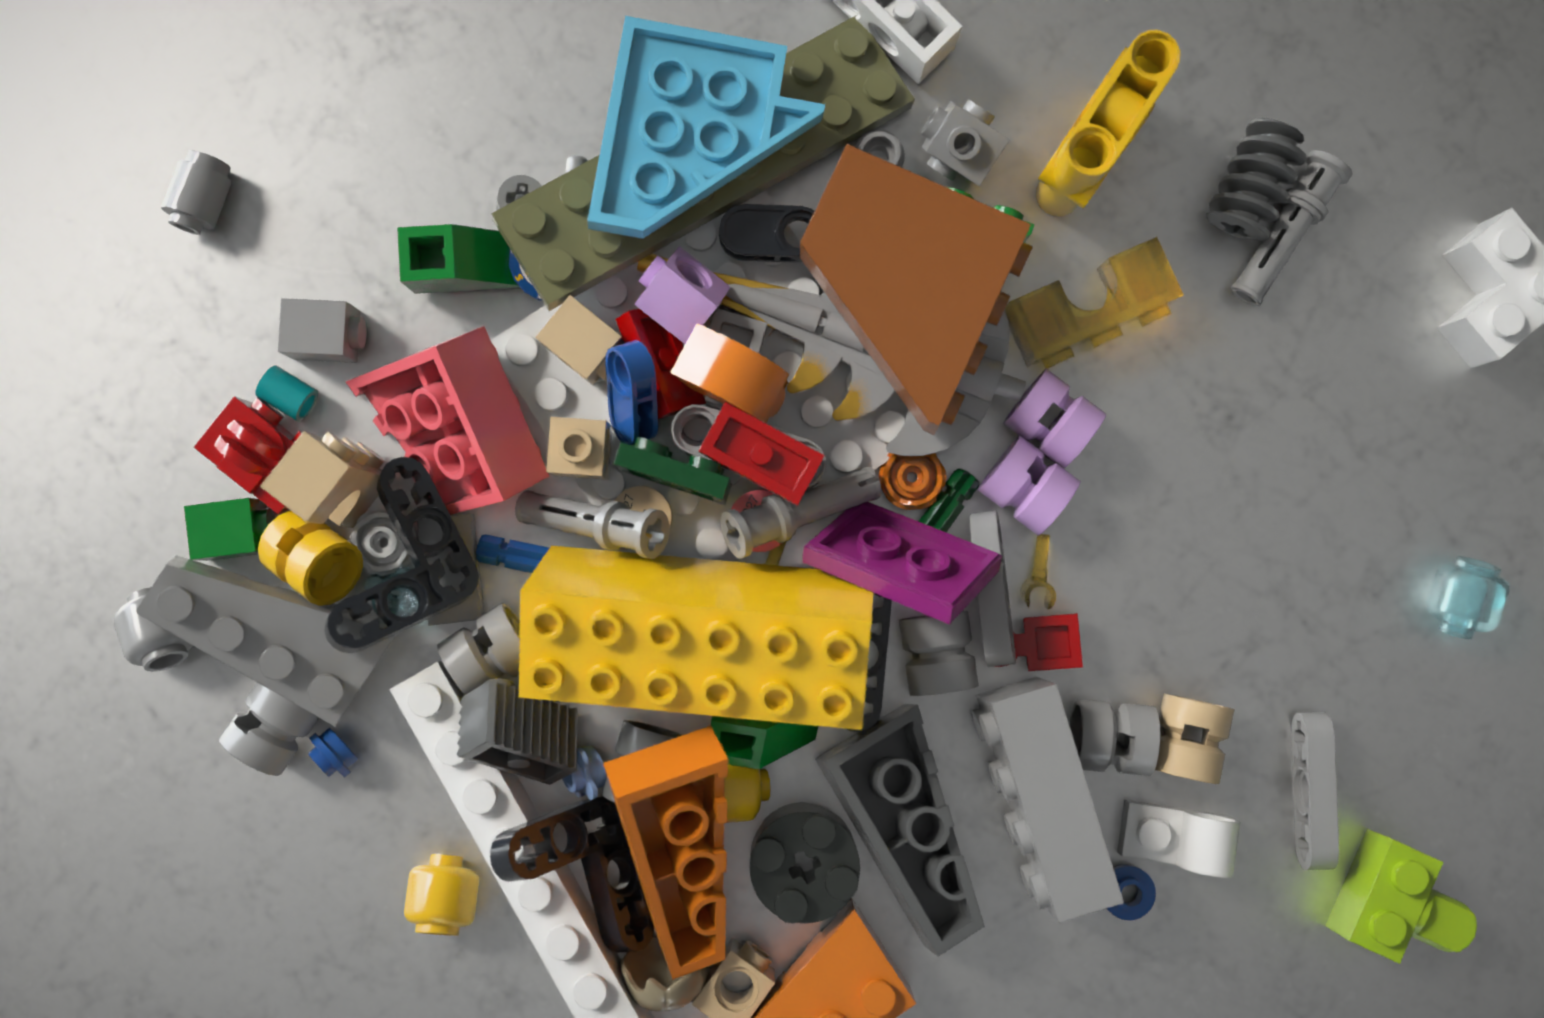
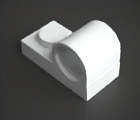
M1124 800L1117 853L1123 857L1176 864L1185 870L1203 875L1231 878L1234 873L1240 821L1228 815Z

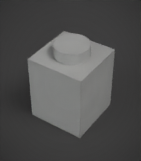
M281 298L279 353L294 360L357 363L358 349L364 348L367 336L366 321L364 317H360L359 309L347 301Z

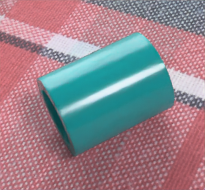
M277 365L270 367L264 373L255 390L256 397L297 422L303 420L310 413L319 394L318 390Z

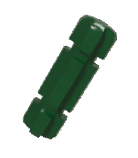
M958 468L945 483L947 487L945 492L941 490L936 502L928 507L918 522L947 533L964 509L962 505L964 500H970L979 488L980 482L978 479L964 469Z

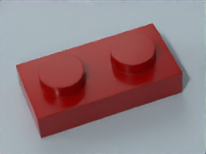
M641 309L628 310L615 319L624 342L628 343L634 340L642 342L652 357L656 373L658 419L674 416L684 407L690 405L706 404L703 394L692 390L671 374L684 348L682 341Z
M726 401L698 450L700 454L722 464L729 470L795 506H798L825 456Z

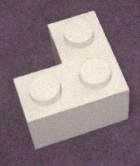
M1513 208L1480 223L1442 255L1476 295L1437 327L1439 332L1470 368L1502 359L1544 323V245Z

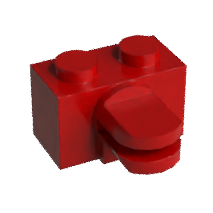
M234 396L193 448L214 463L216 468L244 490L253 494L274 512L281 515L290 509L260 486L303 431L299 430L294 436L279 424L284 416L262 399L257 397L252 403Z

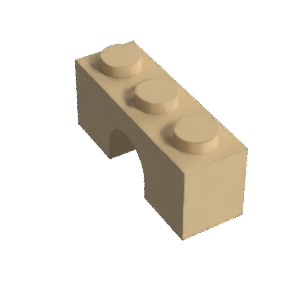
M303 431L260 487L306 522L324 524L329 518L338 526L354 528L359 517L366 513L379 496L377 482L382 471L380 467L385 461L360 442L355 444L346 437L340 439L329 431L324 437Z

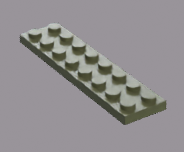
M856 16L787 52L779 96L825 104L822 121L643 239L588 229L587 220L600 155L491 213L494 224L548 311L563 304L569 295L573 298L726 213L732 207L742 204L846 144L858 139L863 134L876 129L911 109L915 98L872 33L865 29L855 19Z

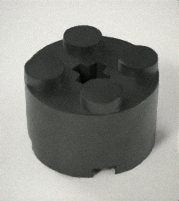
M797 802L776 809L764 819L751 845L750 878L754 891L762 904L778 916L779 919L792 924L823 921L843 909L856 893L860 876V858L852 833L838 815L817 805ZM804 851L808 858L816 857L812 861L813 869L804 872L800 866L793 868L796 864L795 854Z

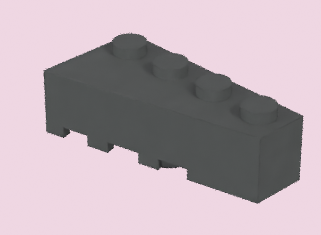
M904 704L878 720L871 728L864 732H858L815 760L921 942L927 949L939 957L984 928L985 925L964 856L961 855L953 829L955 825L952 815L943 797L937 777L938 769L932 750H929L922 727L924 723L918 704Z

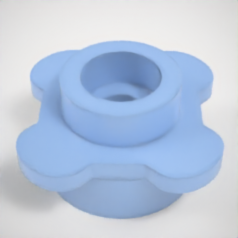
M592 746L577 748V771L562 778L566 788L571 793H575L579 798L587 795L590 800L598 797V788L605 785L607 774L602 758L597 750Z

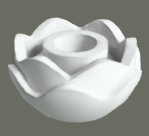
M386 510L369 511L359 517L349 537V541L355 544L362 553V570L371 575L381 576L398 573L408 566L411 558ZM413 528L414 537L417 539L415 529ZM384 537L389 541L388 546L385 548L380 545V540Z

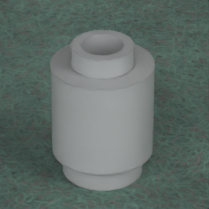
M189 150L186 159L178 161L161 209L170 215L168 223L180 230L195 235H200L202 228L215 229L232 183L228 178L231 167L209 154Z

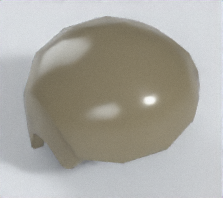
M657 936L652 938L650 944L645 949L627 952L620 961L624 982L630 995L639 1006L650 1011L666 1012L684 1007L696 999L709 978V969L705 967L672 980Z

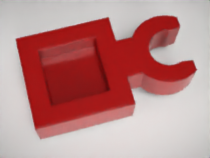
M1078 613L1023 618L1025 633L1016 634L1013 631L1016 659L1019 656H1027L1028 672L1083 668Z

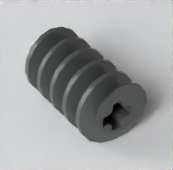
M1256 118L1248 123L1245 129L1246 137L1236 147L1237 156L1233 157L1227 166L1229 175H1225L1218 184L1220 194H1216L1209 203L1211 212L1206 213V218L1212 225L1233 236L1265 241L1269 239L1270 231L1260 224L1259 221L1275 222L1280 216L1279 211L1268 203L1269 201L1274 203H1284L1289 197L1288 192L1278 183L1294 184L1298 179V175L1287 164L1302 166L1307 160V155L1296 146L1305 141L1304 135L1297 128L1275 119Z

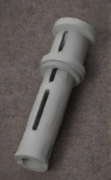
M1320 150L1310 152L1306 160L1307 168L1295 187L1286 189L1289 197L1286 202L1281 203L1283 210L1278 220L1274 222L1269 230V239L1259 244L1242 274L1230 288L1231 292L1240 300L1253 306H1260L1264 296L1290 259L1310 225L1318 224L1324 220L1328 213L1326 205L1340 184H1346L1353 175L1352 169L1340 158Z
M867 466L852 474L806 490L798 506L775 494L763 498L761 505L745 511L738 512L732 509L723 512L721 516L722 534L733 555L739 559L750 556L753 548L773 540L778 543L791 540L792 536L796 533V529L862 503L879 499L882 491L880 481L866 485V480L877 476L875 471Z
M526 490L518 497L515 506L516 518L523 524H533L562 532L592 537L604 549L616 551L621 547L635 550L640 557L649 559L658 557L664 551L670 533L669 520L663 511L651 508L644 512L630 510L625 503L617 501L597 506ZM645 534H652V538L649 539Z

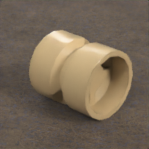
M1164 693L1159 721L1165 731L1164 735L1160 736L1159 755L1155 770L1191 780L1220 784L1226 754L1219 748V742L1229 738L1235 709ZM1185 724L1203 728L1201 742L1181 738Z

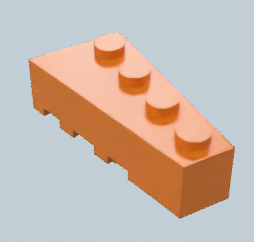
M708 726L603 763L655 932L672 980L725 960L726 897L723 893L724 872H727V853L724 848V823H727L728 802L725 798V778L728 777V757L712 727Z
M851 898L822 932L819 931L809 942L806 950L789 969L780 974L751 1018H896L913 1007L916 1001L910 985Z

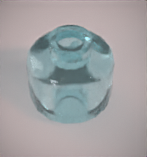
M1457 556L1454 563H1445L1439 566L1426 601V609L1429 614L1441 621L1439 630L1455 637L1472 639L1474 632H1490L1497 628L1510 593L1508 582L1500 576L1502 569L1493 564L1464 556Z

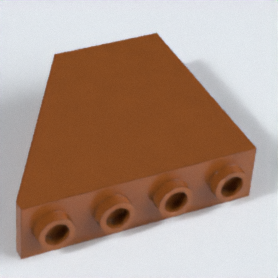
M846 144L800 241V259L922 429L929 434L935 435L941 421L949 425L953 424L965 397L964 394L955 391L964 372L975 375L988 347L987 344L978 341L985 324L988 322L995 326L998 325L1011 296L1001 291L1009 273L1019 277L1033 246L1023 242L1031 224Z

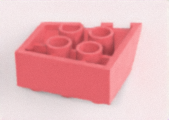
M485 326L345 381L356 397L365 394L379 415L375 416L372 421L382 435L386 436L391 433L405 451L404 457L413 458L422 463L450 515L505 501L549 477V473L546 472V466L542 460L541 451L532 437L520 409L519 400L512 391L499 361L498 352L492 344Z

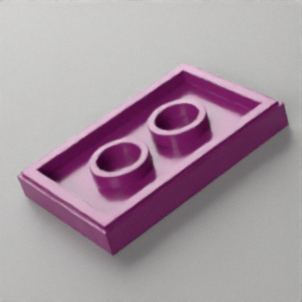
M865 502L846 509L804 546L802 562L950 625L999 572L1002 555L871 502Z

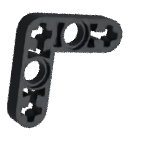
M399 457L388 462L380 473L377 482V492L415 568L349 597L332 608L325 621L324 632L327 641L340 652L355 653L362 651L445 612L467 600L478 585L479 573L472 556L428 471L422 463L413 458ZM398 472L404 479L413 477L416 481L410 490L416 506L424 499L428 502V505L417 507L407 516H404L402 513L410 505L403 489L393 491L390 487L396 477L395 473ZM422 518L433 519L441 526L443 532L442 540L434 545L420 543L414 537L412 531L414 522ZM450 546L453 552L449 553L444 560L452 573L461 571L464 574L465 579L459 585L460 592H456L452 585L443 588L439 580L444 576L445 569L440 559L438 558L430 565L426 558L435 557ZM398 588L412 591L417 597V611L411 616H397L388 607V594ZM374 599L378 616L388 627L380 629L377 618L362 627L360 630L361 639L355 640L350 633L340 635L337 628L343 622L342 614L349 613L353 620L366 616L373 609L367 601Z
M604 796L592 800L583 799L505 830L496 836L491 845L490 862L494 873L501 880L514 882L535 879L581 859L604 944L611 951L617 953L640 951L650 944L653 938L654 925L615 802ZM602 818V824L597 829L587 831L585 822ZM557 823H560L567 833V845L563 852L556 848L553 840V832ZM533 845L536 853L528 854L516 861L515 853L521 849V846ZM611 860L619 868L620 877L616 888H613L607 879V867ZM624 898V902L617 903L616 899ZM630 924V928L625 931V925Z

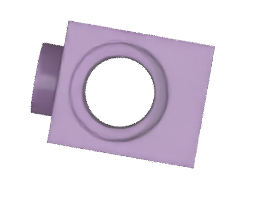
M679 246L667 262L658 255L638 280L646 289L634 305L686 345L696 324L698 323L703 326L731 287Z

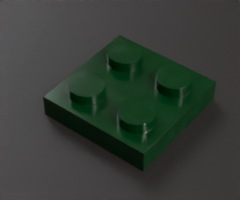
M637 437L634 446L620 442L613 464L623 472L726 505L732 483L729 477L723 476L725 469H723L722 464L695 455H691L688 464L671 459L673 452L669 451V447Z

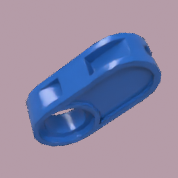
M638 340L609 348L606 353L605 364L608 411L612 428L620 442L631 446L635 445L637 437L647 440L653 439L658 432L656 373L652 357L644 344Z

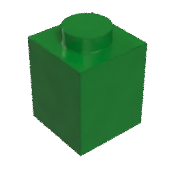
M255 498L184 506L190 559L212 561L258 555L260 538L266 527L275 519L274 512L271 508H267V505Z

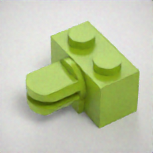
M1367 829L1325 924L1327 928L1348 941L1398 964L1401 963L1411 937L1445 952H1461L1471 944L1477 930L1476 917L1467 905L1432 889L1444 862L1370 829Z

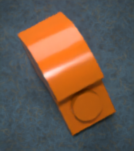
M698 323L671 371V374L692 390L722 404L726 401L764 423H767L770 417L775 416L782 407L785 399V387L788 384L787 378L789 376V373L761 354Z

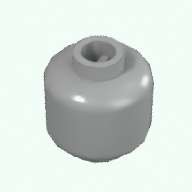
M144 588L132 593L127 598L128 603L123 605L115 614L114 627L126 660L133 665L143 666L146 671H162L184 662L188 658V651L193 645L135 613V610L150 590V588Z

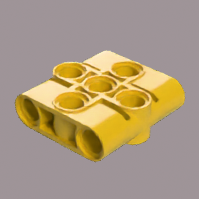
M1149 30L1141 33L1129 48H1124L1038 177L1036 200L1039 207L1045 213L1052 216H1065L1072 213L1078 206L1084 209L1119 156L1139 132L1156 105L1155 102L1180 63V48L1177 41L1170 34L1161 30Z

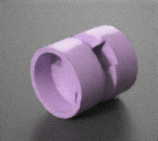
M1046 368L1025 391L1020 401L1015 404L1003 424L1027 441L1035 438L1039 440V450L1054 463L1066 468L1097 432L1106 417V413L1084 396L1075 399L1070 397V386ZM1054 403L1062 411L1047 428L1039 420Z
M1018 436L997 460L977 490L1001 508L1010 505L1014 507V518L1039 536L1067 506L1080 486L1081 481L1057 463L1049 466L1045 465L1044 453L1022 436Z

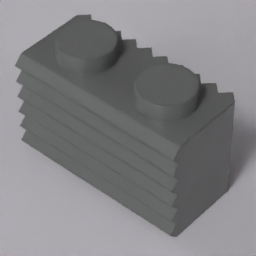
M507 679L488 680L462 697L460 701L462 708L459 712L462 717L458 723L461 726L458 732L460 736L457 743L460 747L457 752L458 757L548 785L577 771V708L561 705L560 701L519 698V690L516 689L515 683Z

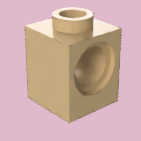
M569 295L535 337L546 349L592 386L600 377L607 381L605 364L607 350L625 344L621 335L571 295Z
M550 417L546 472L556 477L609 480L612 426L606 420Z
M731 938L725 946V960L710 967L709 978L699 995L692 1001V1005L709 1018H751L775 984V969L770 966L773 961L772 958L751 941H746L744 945H741ZM740 971L751 978L752 985L744 992L735 993L729 991L724 986L723 978L730 972Z

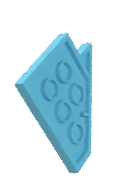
M625 16L587 220L588 229L643 239L820 123L823 118L825 104L779 96L787 46Z

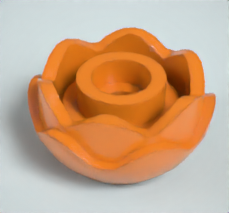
M888 453L889 459L881 465L879 470V481L886 498L893 505L905 510L924 509L935 503L937 496L945 486L947 476L946 470L936 453L924 456H900ZM913 472L916 474L917 479L915 482L908 481V473Z

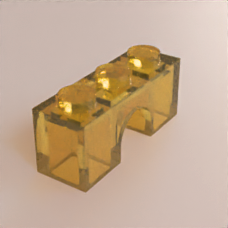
M1155 237L1109 257L1097 268L1105 288V300L1100 309L1084 310L1072 304L1067 298L1059 280L1010 301L1004 311L1008 319L1009 329L1027 368L1042 362L1045 369H1050L1074 358L1073 347L1090 340L1095 349L1123 336L1120 327L1138 319L1141 326L1145 327L1171 315L1172 312L1168 305L1184 296L1158 238Z

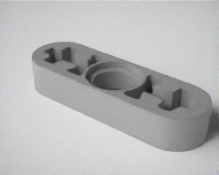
M995 510L973 513L969 515L971 542L1002 555L999 572L977 595L986 664L988 667L1016 664L1004 549L998 512Z
M1326 712L1296 713L1291 725L1296 854L1299 864L1304 870H1333L1337 867L1339 860L1334 727L1330 716Z

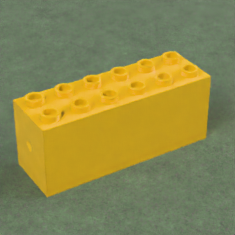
M551 545L520 590L519 698L862 730L873 592L820 569L659 555L654 559L640 557L637 553Z

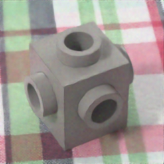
M969 99L963 108L950 101L945 110L937 106L921 131V135L927 138L921 147L932 155L927 162L928 166L951 181H954L957 174L960 173L978 186L981 185L1010 139L989 126L995 118L994 115ZM966 132L967 140L965 144L959 148H954L955 138L959 134Z

